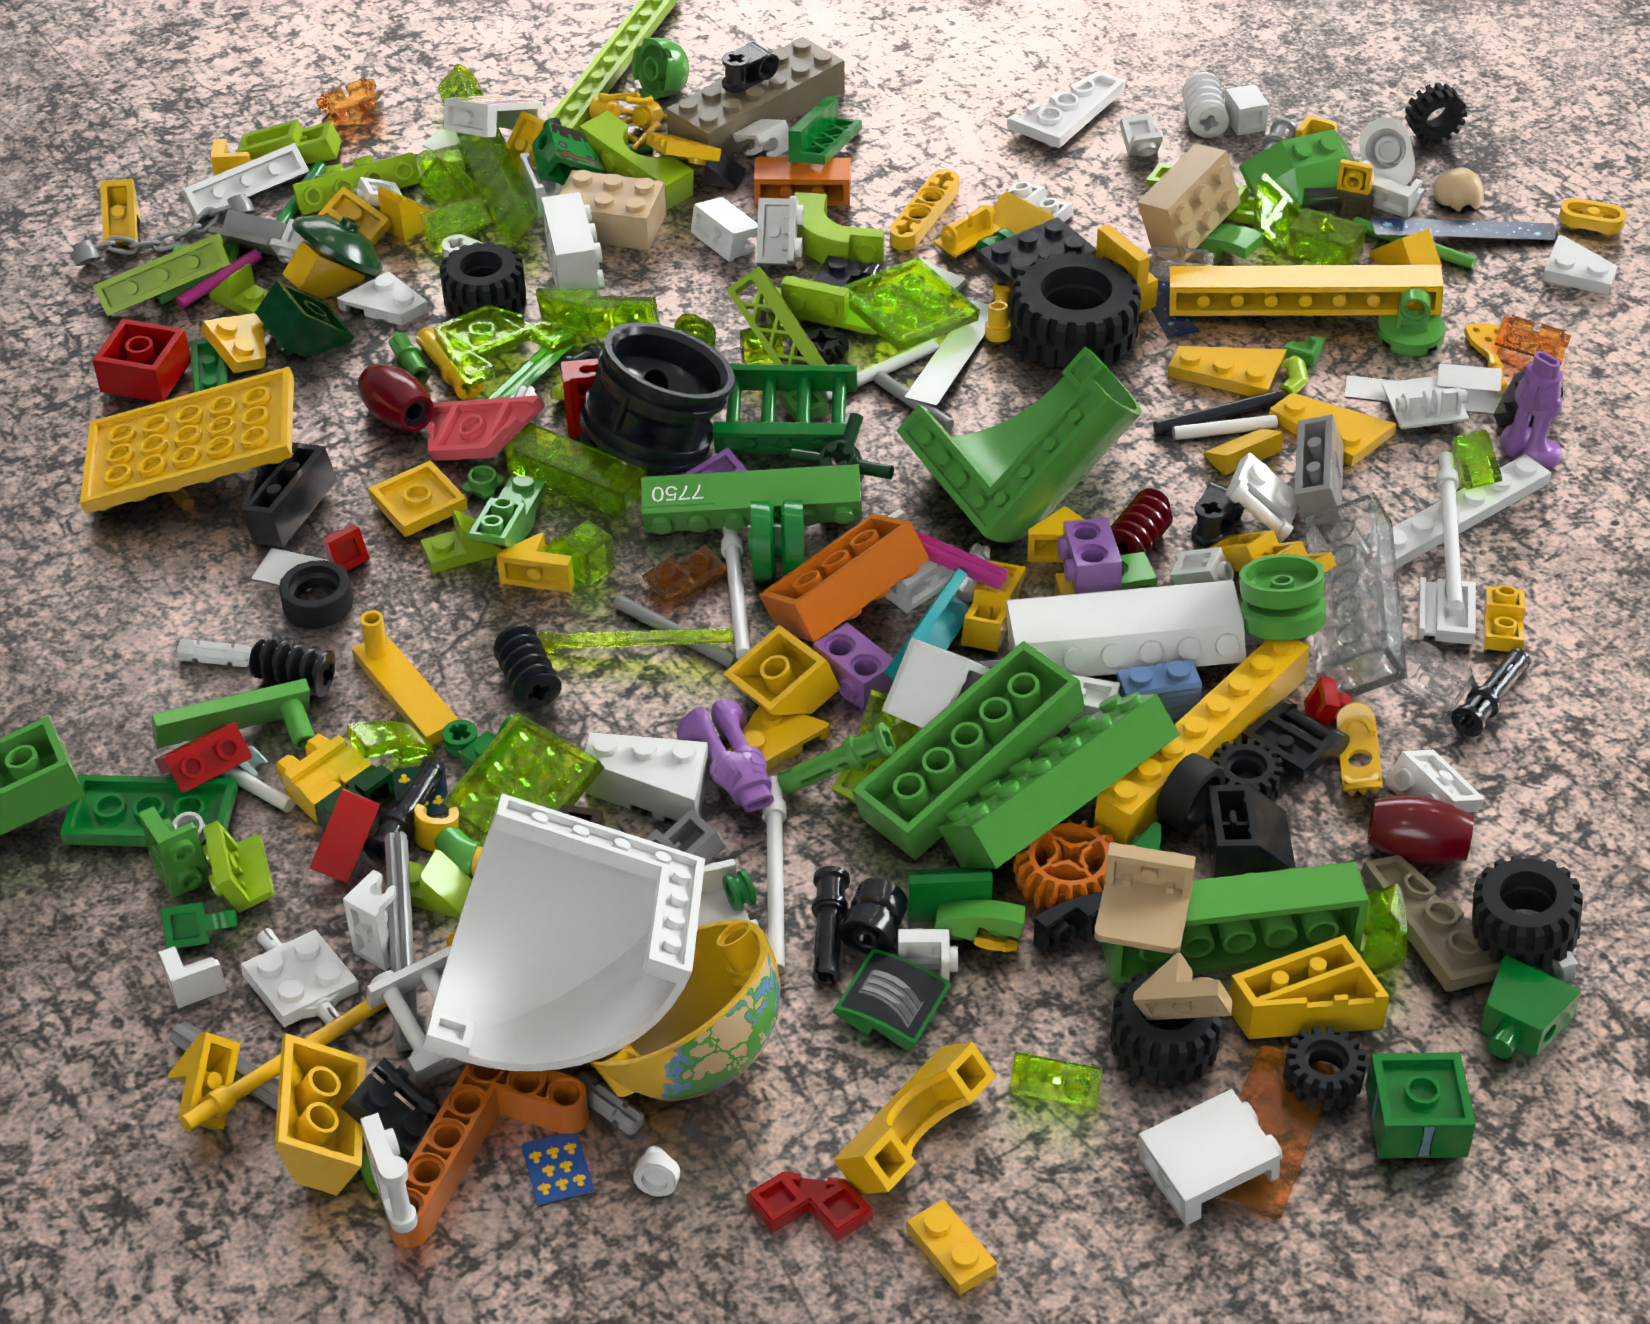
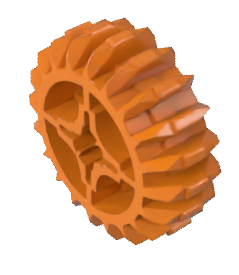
M1069 817L1066 823L1057 824L1016 854L1013 860V872H1015L1017 889L1022 890L1025 901L1034 900L1036 910L1044 907L1050 909L1073 898L1103 892L1110 842L1115 843L1113 834L1103 835L1101 825L1092 829L1089 828L1086 820L1081 824H1073ZM1046 860V864L1040 867L1039 865ZM1098 868V871L1092 875L1091 871Z

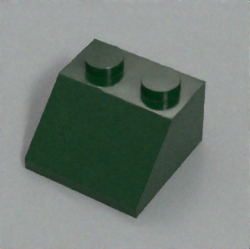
M277 280L255 311V314L263 323V330L276 339L275 345L282 352L290 356L296 353L305 358H310L348 344L354 338L353 334L326 302Z

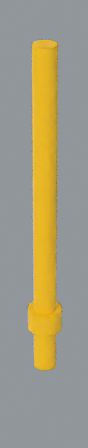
M364 1000L304 1039L327 1045L388 1005L385 1002L370 1010L366 1000ZM281 1053L228 1087L221 1085L206 1094L204 1102L179 1117L180 1124L184 1130L190 1132L213 1116L222 1117L236 1107L237 1101L280 1074Z

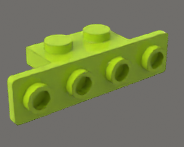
M408 152L386 159L374 160L372 155L353 159L354 165L345 168L342 167L341 163L323 167V174L316 175V178L295 183L292 186L300 214L307 215L321 211L342 186L352 192L354 188H357L360 177L395 182L399 189L420 183L421 176L414 153Z
M785 275L781 282V288L776 287L796 319L807 320L831 327L858 331L863 334L876 335L887 318L886 310L850 303L849 288ZM757 294L752 300V303L756 302ZM763 299V304L768 305L766 300Z

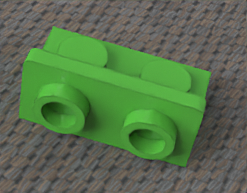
M154 806L138 813L153 868L172 898L209 882V874L198 830L194 823H189L175 829L169 818L162 820Z

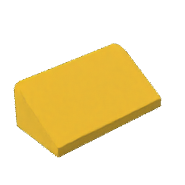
M1008 191L1004 192L993 206L995 210L993 223L1001 228H1007L1014 234L1054 219L1050 213Z
M1261 428L1207 450L1203 456L1225 476L1235 472L1240 459L1249 452L1259 461L1282 452L1284 434L1281 431Z

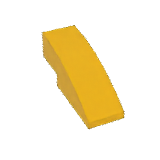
M990 560L989 562L1007 570V580L1000 589H994L981 582L976 584L972 604L963 621L961 645L998 652L1008 630L1006 600L1018 599L1026 567Z

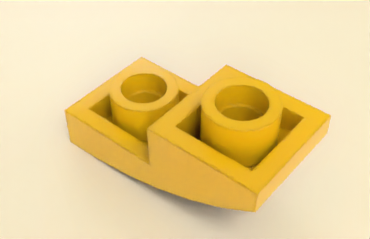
M1341 159L1337 182L1338 197L1336 209L1368 215L1372 199L1374 165Z
M1508 585L1486 586L1483 629L1484 649L1506 652L1514 648L1523 650L1525 641L1523 620L1526 609L1524 590H1518Z

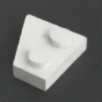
M390 272L379 275L375 279L337 297L338 308L342 311L347 312L350 307L363 309L366 317L384 319L387 322L404 325L429 312L428 301Z

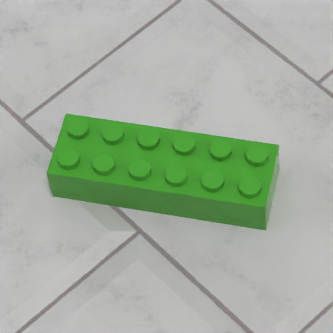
M1022 641L852 789L860 817L912 859L917 860L942 837L937 826L948 819L946 814L949 810L963 802L971 803L979 797L978 790L994 780H999L1000 782L1010 775L1008 769L1012 765L1025 758L1030 759L1039 751L1038 748L1043 743L1054 738L1085 710L1080 680L1028 643Z
M1135 692L1125 697H1121L1120 694L1108 697L1098 705L1100 710L1091 717L1090 715L1083 716L1069 725L1070 732L1062 738L1057 736L1043 743L1038 748L1041 753L1031 760L1025 758L1012 765L1008 769L1010 775L1000 782L999 780H994L981 787L977 792L979 797L971 803L963 802L949 810L946 814L948 819L938 825L937 828L960 867L997 869L1180 736L1158 695H1140L1139 692Z
M1356 862L1331 863L1314 867L1288 868L1279 871L1193 880L1181 949L1178 953L1183 955L1193 974L1256 967L1343 935L1347 937L1359 954L1369 898ZM1105 942L1101 944L1112 984L1124 983L1125 981L1131 982L1132 976L1139 972L1145 976L1148 974L1149 969L1161 968L1175 955Z

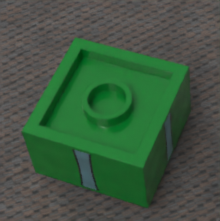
M1461 1052L1371 1054L1365 1089L1378 1159L1468 1157L1476 1123Z

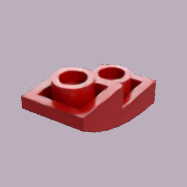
M342 789L309 869L348 883L380 803Z

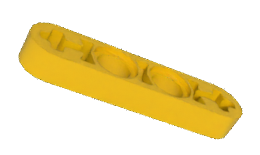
M948 169L935 171L890 226V245L893 248L903 251L911 250L920 243L958 195L959 175L955 171ZM913 217H922V219H914Z

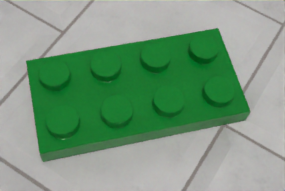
M78 775L86 796L69 804L60 832L63 845L147 847L138 813L153 806L162 820L169 818L173 822L181 813L195 812L202 817L205 825L218 820L228 831L238 792L237 782L235 778H212L187 792H180L172 777ZM206 839L201 843V846L207 844Z

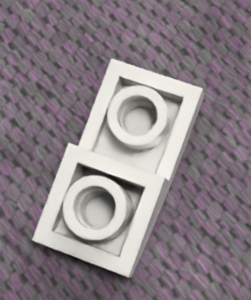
M1021 181L1015 183L1008 190V192L1050 213L1054 219L1058 217L1065 222L1074 215L1072 203L1058 201L1056 198H1046L1045 187Z

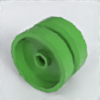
M1280 554L1252 560L1242 567L1239 573V588L1243 598L1240 609L1245 631L1263 639L1284 641L1313 635L1324 627L1326 622V602L1323 594L1326 587L1325 571L1322 564L1314 559L1300 555Z

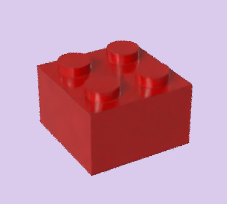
M122 318L92 361L100 392L162 402L165 401L191 363V355L185 329Z

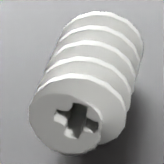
M1199 72L1192 75L1185 82L1182 92L1190 128L1197 136L1203 138L1219 136L1225 132L1229 123L1219 79L1214 74L1208 72Z

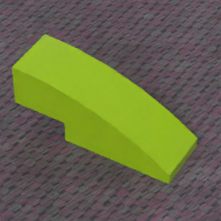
M298 119L243 134L236 153L248 152L250 159H257L295 143L305 163L309 164L316 161L323 162L337 159L342 140L331 121L303 129Z

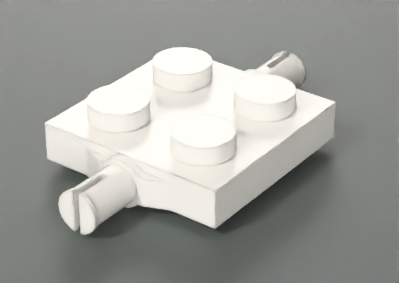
M265 929L266 934L262 930L257 936V941L267 952L241 963L242 975L283 1027H287L301 1019L319 1016L326 1025L339 1017L340 1014L334 1007L341 1000L359 992L358 980L315 929L286 943H281L273 930Z

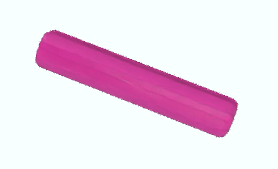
M916 531L930 561L955 572L960 568L968 574L967 577L994 589H1000L1007 580V570Z

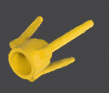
M639 92L599 93L590 103V118L593 119L605 111H609L617 118H620V115L632 116L634 109L621 108L620 104L616 103V101L625 100L627 96L640 97L641 95ZM663 114L662 120L667 121V114ZM628 132V140L635 143L639 138Z
M652 96L646 98L625 97V102L639 105L634 108L632 116L621 120L626 124L634 123L642 129L648 128L632 146L633 151H637L646 142L647 131L655 132L662 128L660 122L663 119V111Z

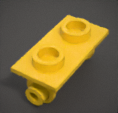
M982 204L968 214V219L962 217L952 224L944 226L940 237L934 240L933 244L955 258L975 247L978 240L987 236L992 237L995 231L1001 229V227L993 223V216H995L994 208L991 205Z

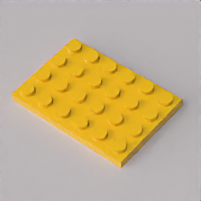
M290 367L90 421L80 495V505L85 514L94 511H106L116 505L131 501L139 502L149 496L163 492H175L185 486L200 482L208 483L218 477L232 473H244L254 467L269 463L277 464L287 458H291L294 376Z

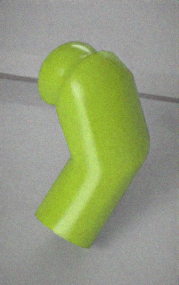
M1291 356L1284 359L1281 363V369H1287L1283 374L1289 378L1279 386L1278 390H1283L1286 397L1291 393L1297 394L1308 384L1309 377L1305 361L1299 356Z

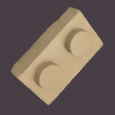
M1110 842L1107 853L1105 884L1094 929L1095 939L1100 942L1169 954L1178 953L1181 949L1192 893L1196 856Z

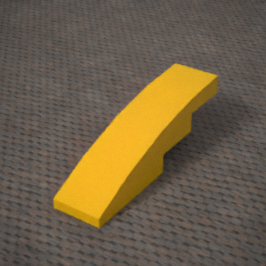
M1274 530L1229 535L1209 547H1221L1227 561L1232 564L1233 570L1238 572L1252 560L1280 554L1300 555L1314 559L1322 564L1325 572L1337 566L1332 552L1307 554L1302 541L1279 543Z

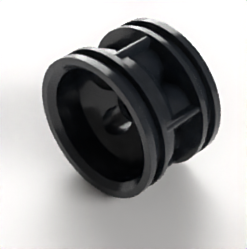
M643 322L618 325L612 328L605 337L603 348L598 358V369L593 384L587 390L579 413L581 427L598 447L626 463L658 472L675 473L689 471L703 463L707 457L709 447L713 441V424L710 419L727 404L729 394L735 382L733 369L717 350L704 341L683 331L668 326Z

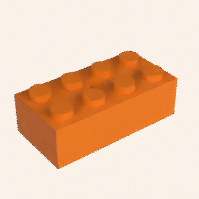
M871 514L764 590L759 596L776 627L780 625L795 637L815 643L833 632V629L843 621L852 620L860 615L862 608L872 600H878L886 596L891 591L890 587L915 575L919 571V566L928 561L929 557L911 521Z

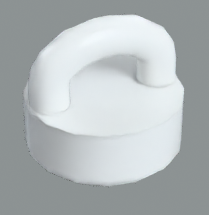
M650 1146L638 1160L633 1174L634 1182L646 1194L658 1197L667 1196L674 1192L680 1178V1168L676 1161L669 1157L660 1147Z

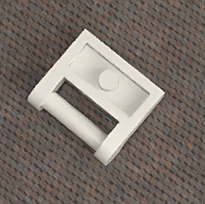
M1249 452L1240 459L1225 495L1233 503L1239 502L1267 528L1274 530L1278 542H1282L1293 530L1292 522L1299 507L1294 495V489L1285 484L1266 464L1260 462Z
M378 1113L360 1118L371 1173L390 1226L397 1233H408L416 1227L418 1219L415 1207L409 1202L406 1181L409 1176L407 1163L398 1156L400 1155V1149L393 1128L384 1130Z

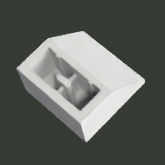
M911 637L882 711L923 728L987 673L990 668Z

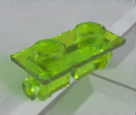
M481 196L420 213L426 228L423 229L424 237L427 242L433 241V243L450 235L476 228L481 230L483 226L492 224L491 217Z
M1027 1051L1025 1054L1015 1052L1010 1092L1096 1108L1103 1070L1102 1068L1095 1067L1096 1064L1092 1063L1088 1066L1035 1056Z

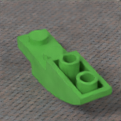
M511 476L499 497L488 500L469 532V540L506 547H513L514 544L523 541L535 525L536 509L545 495L546 481L534 480L529 476Z

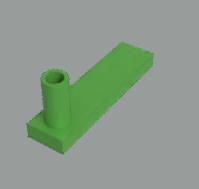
M305 678L153 713L152 731L156 748L175 745L184 741H192L227 723L236 722L238 728L243 729L283 719L293 747L297 750H304L308 740L315 736L306 714L309 713L310 705L308 683Z

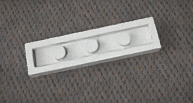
M293 143L186 187L181 193L195 218L206 207L219 208L229 205L227 199L238 194H245L247 198L254 197L306 175L309 169L297 145Z

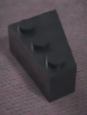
M292 442L291 458H287L277 464L269 463L256 467V478L250 481L240 508L253 543L284 547L337 481L325 446Z

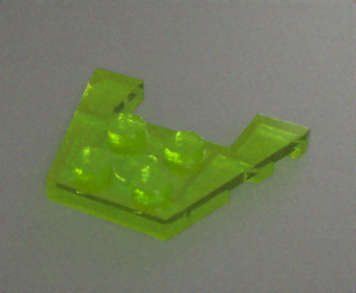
M490 305L434 326L436 341L468 387H473L495 377V367L488 361L491 356L503 351L515 350L522 343L533 341L551 353L577 343L576 331L573 329L565 328L564 333L552 329V323L542 320L534 324L525 322L524 315Z

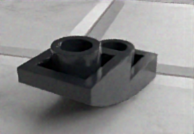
M1103 892L1073 898L1037 915L1034 919L1033 945L1045 954L1055 946L1067 943L1074 934L1078 935L1086 943L1094 939V929Z

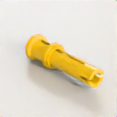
M426 327L417 333L419 338H416V343L441 369L443 380L448 385L454 386V391L460 399L472 400L482 392L484 380L481 375L471 371L470 363L463 357H457L446 343L441 340L435 330Z

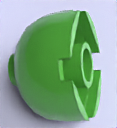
M645 38L642 40L644 41L642 46L635 48L632 58L634 80L639 79L642 86L638 90L643 96H652L654 100L674 96L684 88L688 80L689 61L682 46L671 39Z

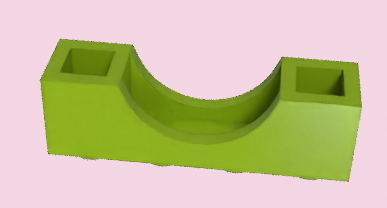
M605 111L579 126V131L585 134L606 171L625 177L650 178L652 180L664 181L666 211L693 195L694 170L672 155L647 157L628 148V124L609 111Z

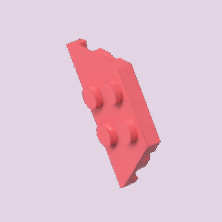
M539 395L433 403L434 414L431 422L427 425V433L430 436L427 441L428 452L434 461L492 458L545 405Z

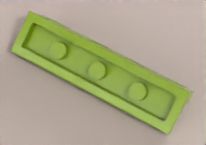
M214 234L93 285L106 316L113 315L231 265L222 245L224 242L221 235Z
M760 266L726 289L775 365H784L782 361H788L787 365H795V362L808 365H827L770 278ZM755 283L758 288L756 302H743L738 294ZM763 299L766 300L768 305L763 304ZM748 309L754 310L753 315H751ZM761 311L774 312L776 315L772 329L758 326ZM781 324L786 331L780 330ZM765 335H771L770 341H768ZM778 336L792 339L790 355L776 353L775 347ZM798 350L800 351L803 357L797 356Z

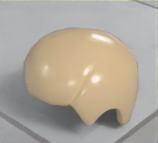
M1459 167L1445 171L1434 182L1435 201L1444 206H1451L1457 212H1460L1466 205H1471L1476 210L1484 202V190L1478 174L1468 168Z

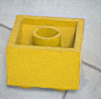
M780 625L723 673L727 681L771 715L812 714L841 689L828 661Z

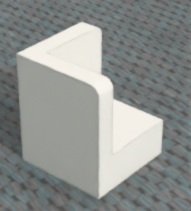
M1256 85L1226 89L1225 105L1229 124L1236 135L1266 131L1269 104Z
M175 946L159 952L167 983L178 1008L227 991L222 969L217 959L209 957L183 967Z

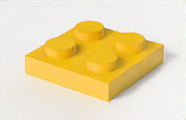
M431 460L368 488L371 501L405 537L453 516V510L462 512L468 509L467 498Z

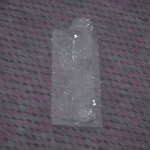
M1155 245L1154 249L1148 248L1147 255L1150 257L1148 272L1152 273L1158 281L1169 280L1170 266H1213L1214 253H1208V249L1185 248L1184 259L1177 258L1178 247Z

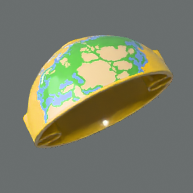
M740 919L721 920L697 927L692 974L672 1008L655 1026L637 1040L612 1054L589 1062L603 1076L617 1097L628 1096L635 1092L664 1101L699 1097L731 1083L755 1061L764 1049L776 1024L780 1004L781 985L777 963L764 931L757 924Z

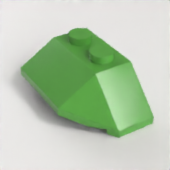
M1334 129L1282 140L1241 163L1239 169L1251 194L1276 199L1281 204L1297 209L1336 200L1338 197L1337 182L1341 159L1355 160L1345 140Z

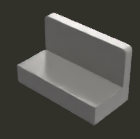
M228 209L222 228L210 225L208 232L212 235L220 234L224 244H239L241 248L256 249L258 252L277 256L269 243L272 238L281 240L287 224Z

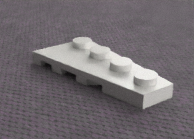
M1098 71L1072 84L1069 92H1057L1049 96V102L1041 106L1037 103L1029 106L1026 109V114L1022 116L1014 114L1008 117L1007 129L1044 142L1049 146L1060 148L1124 92L1125 80Z

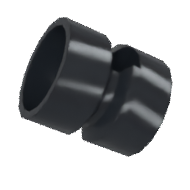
M868 878L862 881L857 887L851 901V907L847 911L839 929V937L843 944L851 951L865 957L869 955L872 949L889 952L897 935L896 929L901 924L908 908V898L905 892L888 880Z

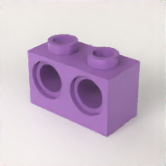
M1108 517L1064 521L1063 537L1057 538V550L1059 559H1064L1066 582H1072L1075 594L1121 590L1122 559Z
M848 622L813 643V650L828 661L841 688L838 691L844 699L852 701L865 711L888 696L894 680L883 672L893 658Z

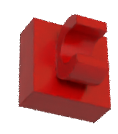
M351 524L326 535L321 540L329 562L338 564L346 572L370 560L358 526Z
M1320 676L1304 700L1306 715L1326 727L1329 723L1337 724L1336 716L1339 710L1347 703H1352L1349 694L1337 692L1335 679Z

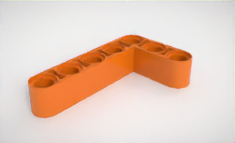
M467 1063L407 1164L409 1176L406 1181L409 1202L416 1209L418 1222L412 1231L397 1233L391 1228L387 1218L393 1242L403 1248H413L423 1244L429 1238L499 1114L561 1134L582 1131L588 1125L590 1118L585 1084L574 1076L555 1070L508 1071Z

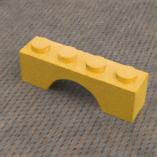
M973 1041L941 1046L833 1159L860 1195L889 1192L916 1163L911 1155L920 1138L944 1117L970 1105L996 1078V1074Z

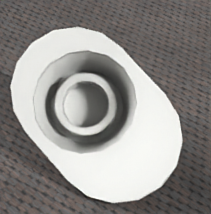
M1389 117L1378 118L1370 122L1362 131L1359 139L1362 162L1364 160L1371 162V165H1374L1375 175L1407 185L1415 172V158L1410 136L1405 126L1398 120Z

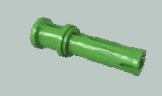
M881 722L874 725L873 731L858 737L848 736L842 741L841 746L808 759L796 766L779 771L777 773L779 786L786 795H790L801 788L815 784L850 768L859 771L866 768L867 763L884 755L887 758L896 752L895 741L888 727Z

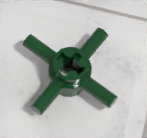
M850 413L842 440L829 442L823 447L821 453L792 448L789 455L790 462L816 467L859 464L860 483L864 475L891 480L894 474L893 465L862 459L859 450L855 447L863 422V416L858 413Z

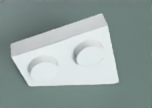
M1558 235L1544 271L1543 281L1609 295L1618 266L1569 238Z

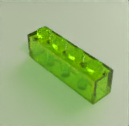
M530 422L505 445L507 471L515 477L529 476L534 480L546 481L545 489L624 521L641 504V477H647V470L626 463L610 454Z

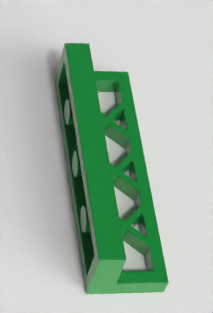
M826 96L788 130L789 162L826 165L862 129V120L838 118V97Z

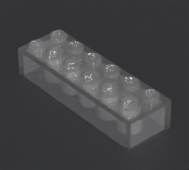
M1372 492L1305 518L1308 554L1332 552L1337 566L1325 572L1326 589L1323 597L1326 602V622L1322 629L1313 634L1316 675L1318 678L1324 676L1335 679L1337 692L1349 694L1351 698L1408 678L1393 526L1390 517L1375 493Z

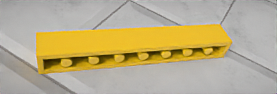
M1441 265L1170 266L1169 316L1397 315L1401 295L1406 290L1415 288L1424 290L1430 296V315H1441L1444 284ZM1410 301L1406 304V307L1410 310L1418 311L1424 305L1419 301Z
M1297 639L1284 641L1266 640L1175 724L1180 736L1097 796L1093 828L1101 825L1103 835L1113 834L1115 843L1131 845L1132 840L1138 833L1143 834L1154 821L1158 820L1156 814L1157 801L1166 779L1175 766L1191 753L1199 754L1211 761L1214 751L1217 748L1221 749L1223 743L1228 741L1233 746L1234 739L1241 738L1242 740V733L1278 702L1285 699L1305 680L1310 646Z

